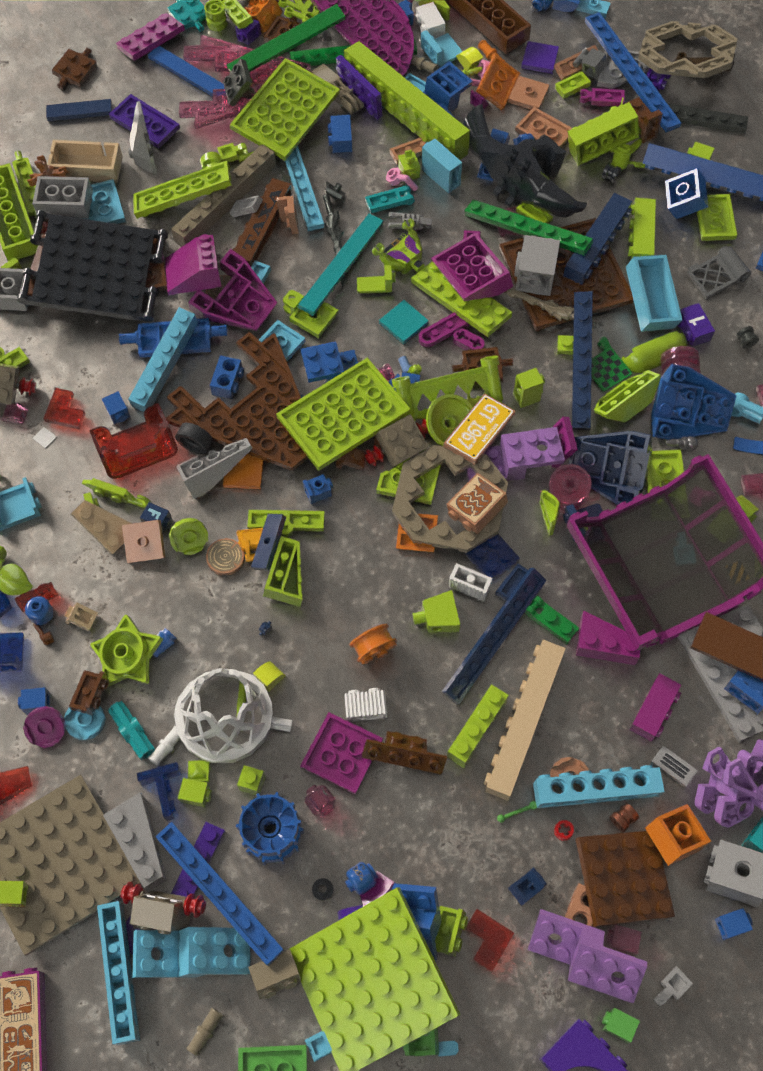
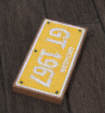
M484 394L447 438L443 447L455 454H459L465 460L475 465L514 417L516 411Z

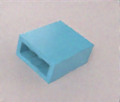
M436 139L427 142L422 147V171L449 194L461 185L462 162Z

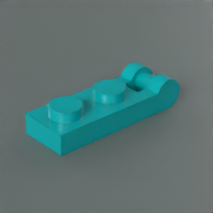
M402 186L366 196L365 202L370 214L405 204L412 205L415 202V198L411 195L409 186Z

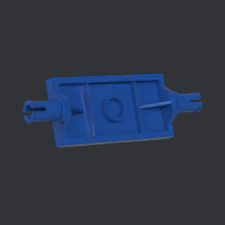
M209 318L197 319L198 324L181 354L211 352L210 339L217 336H228L227 325L211 326ZM171 321L138 324V330L135 333L119 334L120 345L136 343L140 358L152 357Z

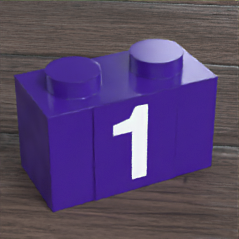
M697 303L680 309L682 321L677 326L682 329L691 347L711 341L715 330L700 304Z

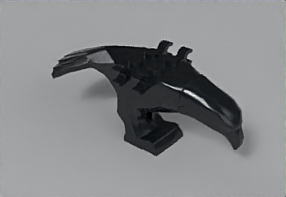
M479 104L473 107L463 123L470 130L469 151L484 164L491 178L498 183L492 193L496 198H499L500 193L504 195L507 190L510 195L504 204L508 208H511L512 203L516 205L519 200L522 203L533 205L535 208L562 218L582 212L586 208V202L575 200L548 178V176H558L566 155L564 149L545 134L537 140L524 139L518 145L500 143L490 136L483 105Z

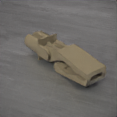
M322 64L311 71V73L340 89V93L335 98V101L340 105L341 109L345 108L352 115L364 107L363 102L354 95L353 89L345 86L342 83L341 77L326 65Z

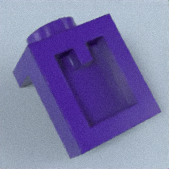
M255 19L245 29L235 27L237 39L247 45H250L261 35L260 23Z

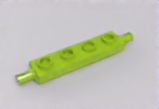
M15 151L16 160L12 162L29 216H36V211L32 204L36 185L30 186L27 181L31 179L29 175L34 173L29 159L23 158L21 151H18V154Z

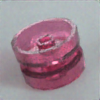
M574 464L562 465L553 472L549 481V493L558 499L561 510L565 511L566 506L571 504L574 505L576 510L586 505L591 492L592 483L590 476L585 469Z

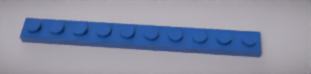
M598 12L585 17L586 25L651 113L656 110L662 112L660 126L665 133L680 128V120L601 13Z

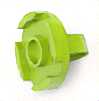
M182 519L176 522L170 530V544L176 552H182L184 555L196 554L202 551L206 541L208 542L207 528L198 519Z

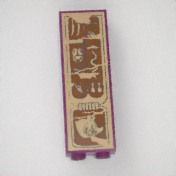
M38 968L24 969V973L15 974V971L2 972V976H0V1071H48L45 973L38 971Z

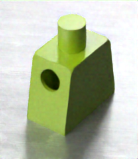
M452 590L423 600V611L412 613L414 625L426 623L427 632L460 631V621Z

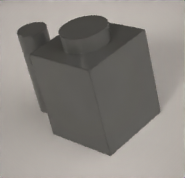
M593 48L590 52L587 49H583L573 62V66L577 68L582 64L583 73L597 79L607 66L606 53Z

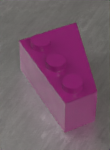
M583 611L580 618L576 656L636 665L640 658V650L635 649L626 631Z

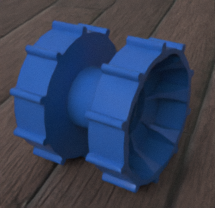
M278 792L275 795L266 794L261 796L257 793L256 798L251 800L246 806H241L243 811L240 815L239 824H236V828L240 831L244 841L242 845L244 848H248L246 850L248 855L252 854L261 860L263 865L277 862L285 864L284 860L289 858L295 851H300L298 846L301 841V834L305 833L304 829L300 827L302 823L297 818V810H294L295 804L294 802L289 803L286 799L280 797ZM268 825H275V832L271 834L265 832Z

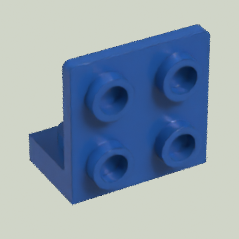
M738 670L724 689L755 713L759 714L763 709V681Z

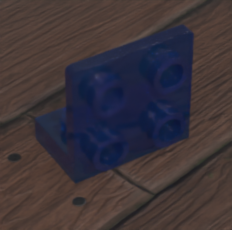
M23 632L0 633V672L22 671Z

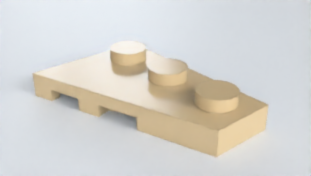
M86 500L71 513L111 554H114L124 544L122 525L132 524Z

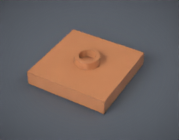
M519 76L508 98V103L530 110L533 107L540 109L550 85Z
M161 520L122 525L127 563L166 558Z

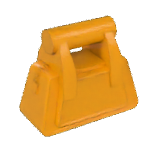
M263 528L238 530L236 532L239 546L242 551L246 552V562L253 561L255 553L251 554V552L256 551Z

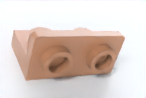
M294 196L277 197L281 222L287 221V227L291 228L292 235L299 234Z

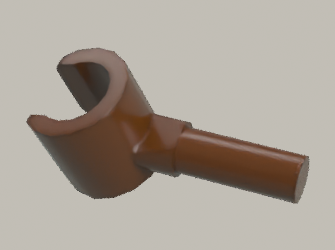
M33 624L44 645L54 642L50 631L44 633L39 625Z

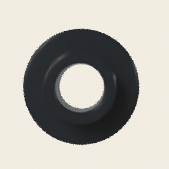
M320 878L314 882L312 893L316 899L325 901L333 894V885L328 879ZM321 885L326 886V892H319V887Z

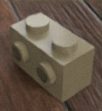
M290 949L282 952L269 966L261 961L248 967L259 999L271 998L278 991L292 989L297 983L301 982Z

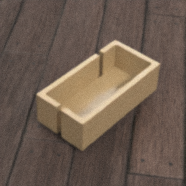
M53 140L47 165H51L56 169L66 166L69 171L66 174L67 177L89 178L90 182H104L114 179V182L118 183L123 156L119 143L104 142L107 155L105 156L101 142Z

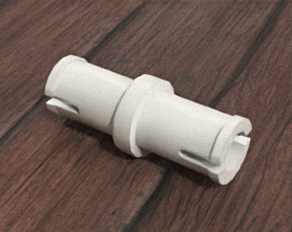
M176 726L173 727L164 740L161 739L159 741L160 745L148 757L154 765L159 766L169 752L172 753L173 747L180 740Z

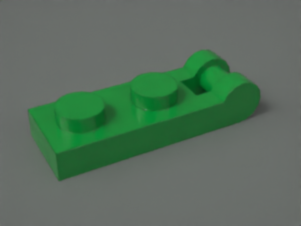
M537 595L524 612L566 645L579 631L577 625L557 612ZM537 608L542 610L540 614L536 612Z

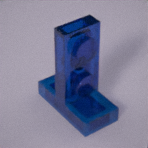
M178 762L136 773L141 786L156 782L164 819L166 821L175 819L174 812H177L174 799H170L169 792H172L170 780L166 779L182 775Z

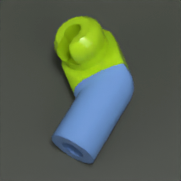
M406 356L398 359L404 373L420 375L422 371L420 365H410Z

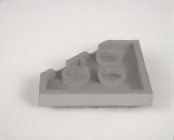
M628 50L643 72H648L650 68L638 59L639 52ZM605 51L607 66L600 73L597 86L614 89L628 81Z

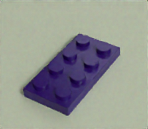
M342 55L336 57V69L338 76L342 79V83L348 88L353 89L354 95L363 102L370 115H373L377 120L383 116L381 93Z
M130 94L109 113L110 119L131 131L136 102L140 101L150 142L159 149L180 129V124Z

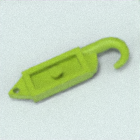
M95 478L92 480L84 479L81 483L92 489L95 495L111 498L116 503H129L142 508H146L148 503H151L145 496L137 495L138 498H135L127 489Z

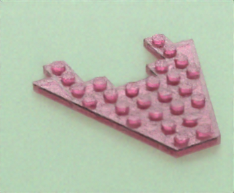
M201 35L200 45L184 46L183 58L186 62L215 61V72H230L227 64L254 49ZM278 56L251 71L250 77L253 83L250 87L257 92L285 57ZM286 58L311 72L310 64ZM213 89L212 101L180 102L179 117L195 118V129L236 117L251 99L241 97L235 106H231L228 104L225 89Z

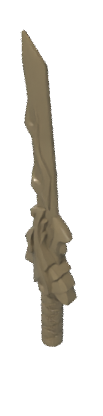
M511 288L504 292L512 298H519L531 305L540 306L542 310H546L550 316H554L559 321L562 319L567 321L569 319L574 320V308L561 307L558 303H554V300L544 301ZM592 321V329L594 328V326H595V324H596V323L593 322V321Z

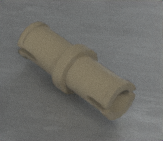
M413 55L411 64L418 67L419 70H425L430 73L438 70V64L427 61L425 57L420 58Z
M211 1008L202 1025L197 1027L198 1031L186 1049L195 1056H199L208 1039L213 1037V1031L224 1015Z

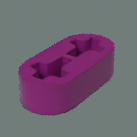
M457 329L453 334L454 344L464 350L483 349L485 346V342L481 337L466 329Z

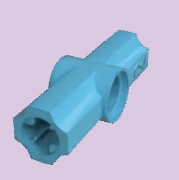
M735 393L737 397L731 416H743L760 424L763 419V407L749 401L745 394Z

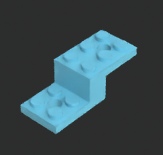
M187 927L179 931H171V934L158 933V930L134 931L133 978H196L203 975L250 974L248 968L250 966V946L235 928ZM226 945L232 948L231 957H227L224 954V947ZM153 948L159 949L161 954L159 960L152 958L151 951Z

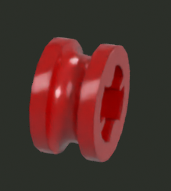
M567 820L559 821L554 828L556 838L561 841L569 840L574 833V826ZM561 825H564L565 828H569L567 836H565L564 833H559Z

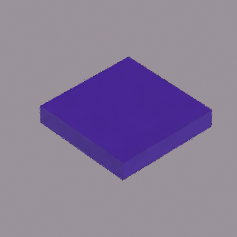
M528 41L521 69L553 74L559 46Z

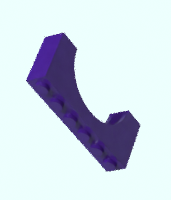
M580 1019L576 1020L539 1059L549 1071H566L574 1067H589L599 1071H628L626 1069L628 1065L618 1055L615 1057L609 1051L611 1048L603 1038L598 1039L592 1033L594 1031L593 1027L586 1020L582 1022Z

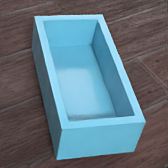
M667 255L633 257L626 266V271L641 332L674 329L682 321V316Z

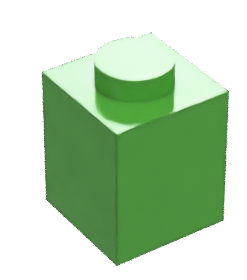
M613 1008L610 1012L606 1011L603 1017L602 1024L605 1025L603 1031L628 1044L632 1042L640 1021Z

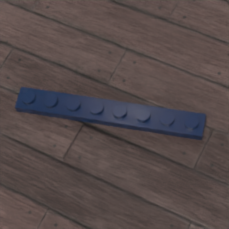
M592 291L574 292L573 430H591Z
M529 568L442 690L455 704L461 703L547 581L535 568Z

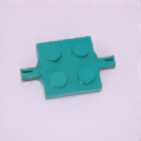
M175 0L176 3L167 7L170 15L181 22L185 30L191 27H196L199 32L204 30L201 22L206 19L204 5L200 0Z

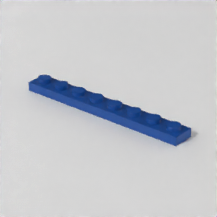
M172 822L168 824L155 837L262 961L269 966L284 949Z

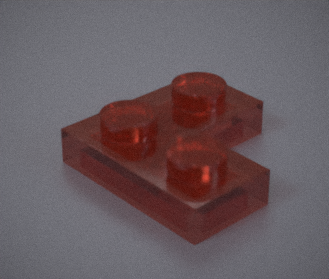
M55 388L43 419L47 423L80 429L86 413L84 410L70 407L74 397L73 391Z
M476 909L467 924L466 930L484 942L473 961L492 973L514 932Z

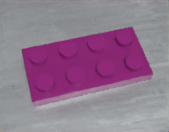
M168 13L161 14L142 28L135 30L127 37H123L116 43L117 49L135 61L183 32L185 28L181 22Z

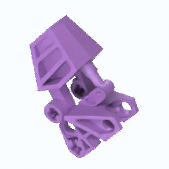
M757 740L751 753L746 750L739 751L737 759L732 762L721 747L708 752L702 769L711 773L709 784H698L695 797L696 808L705 814L715 811V821L727 828L751 816L754 811V805L763 811V740ZM719 754V761L713 764L714 756ZM746 803L745 809L740 812V807Z

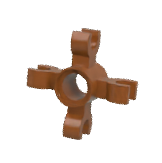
M41 155L37 156V161L34 162L41 173L29 175L31 179L27 181L30 186H35L38 176L67 177L66 174L69 171L66 166L56 169L51 165H47L45 157Z

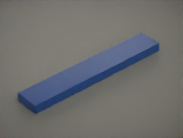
M161 46L153 49L148 54L150 60L218 101L222 102L227 97L223 83Z

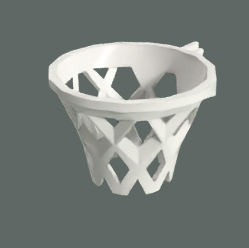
M223 668L205 672L189 682L178 697L174 713L177 734L187 750L202 760L211 763H234L251 756L265 742L270 729L290 732L293 721L273 717L272 701L265 686L254 675ZM216 676L236 678L245 687L247 703L242 704L237 718L226 715L217 722L210 712H201V702L198 693L202 684ZM192 694L188 709L185 711L184 704ZM193 703H194V713L190 712ZM259 706L262 712L261 723L255 724L254 711ZM246 711H250L252 714V723L244 722ZM189 720L197 724L199 736L191 737L189 735ZM207 720L211 729L203 733L201 721ZM227 724L235 727L230 737L222 731ZM250 730L248 742L241 745L234 742L240 731ZM217 736L226 743L219 752L213 751L207 739ZM197 741H202L205 747L198 744Z

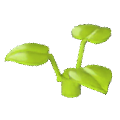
M0 546V590L7 595H21L33 588V585L21 567L12 563L2 567L7 552L4 547Z

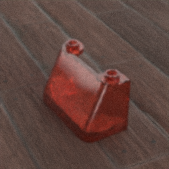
M159 403L148 407L144 411L146 422L113 435L104 426L89 430L102 464L110 478L119 479L176 455L178 447Z

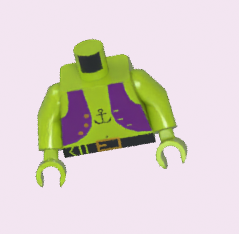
M411 218L408 219L410 227L407 226L405 221L402 224L403 229L408 230V234L404 232L386 248L382 243H378L376 245L377 248L372 249L373 255H379V259L384 265H391L392 271L407 274L411 269L419 272L425 266L421 262L422 245L416 230H413L415 223Z

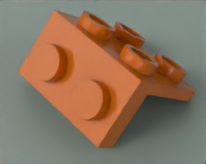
M250 0L249 4L244 8L251 15L252 19L260 23L261 32H266L276 17L283 13L276 0Z

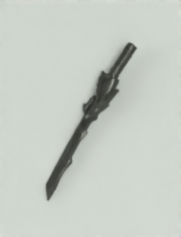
M325 194L323 195V200L328 216H326L327 222H324V225L327 228V233L331 235V240L335 242L334 252L338 254L342 249L340 238L344 232L337 226L340 219L339 211L337 210L334 213L330 196ZM347 273L341 279L342 288L348 281Z

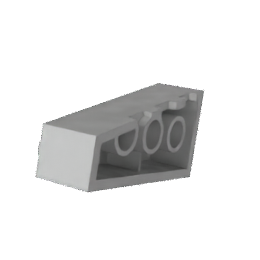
M139 792L103 816L143 888L149 892L167 881L147 810L146 800L141 792Z

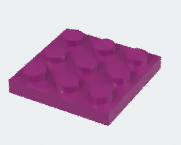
M328 712L300 768L356 795L373 760L362 758L366 739L383 742V738Z

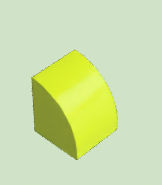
M470 47L456 55L466 72L478 66L479 62L483 59L482 54L474 47Z
M271 661L264 663L253 672V675L265 686L268 692L286 676Z

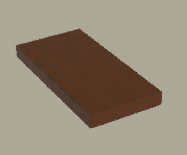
M706 612L690 649L763 681V637Z

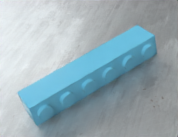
M180 307L178 308L128 399L133 408L149 414L198 324L194 313Z

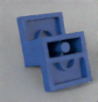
M449 61L427 77L423 93L437 104L443 102L448 110L452 112L458 107L460 94L471 87L473 81Z
M336 341L301 348L308 383L325 380V383L358 363L355 350L339 353Z
M394 883L392 890L400 887L436 962L438 956L435 939L442 922L436 887Z

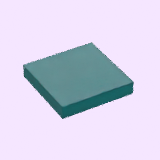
M403 300L379 319V324L404 345L429 324V320L407 301Z

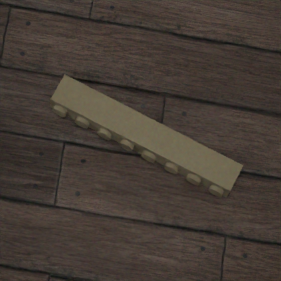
M261 144L230 173L231 186L207 195L171 228L174 242L182 247L194 238L204 235L233 207L236 200L242 199L276 166L275 152Z

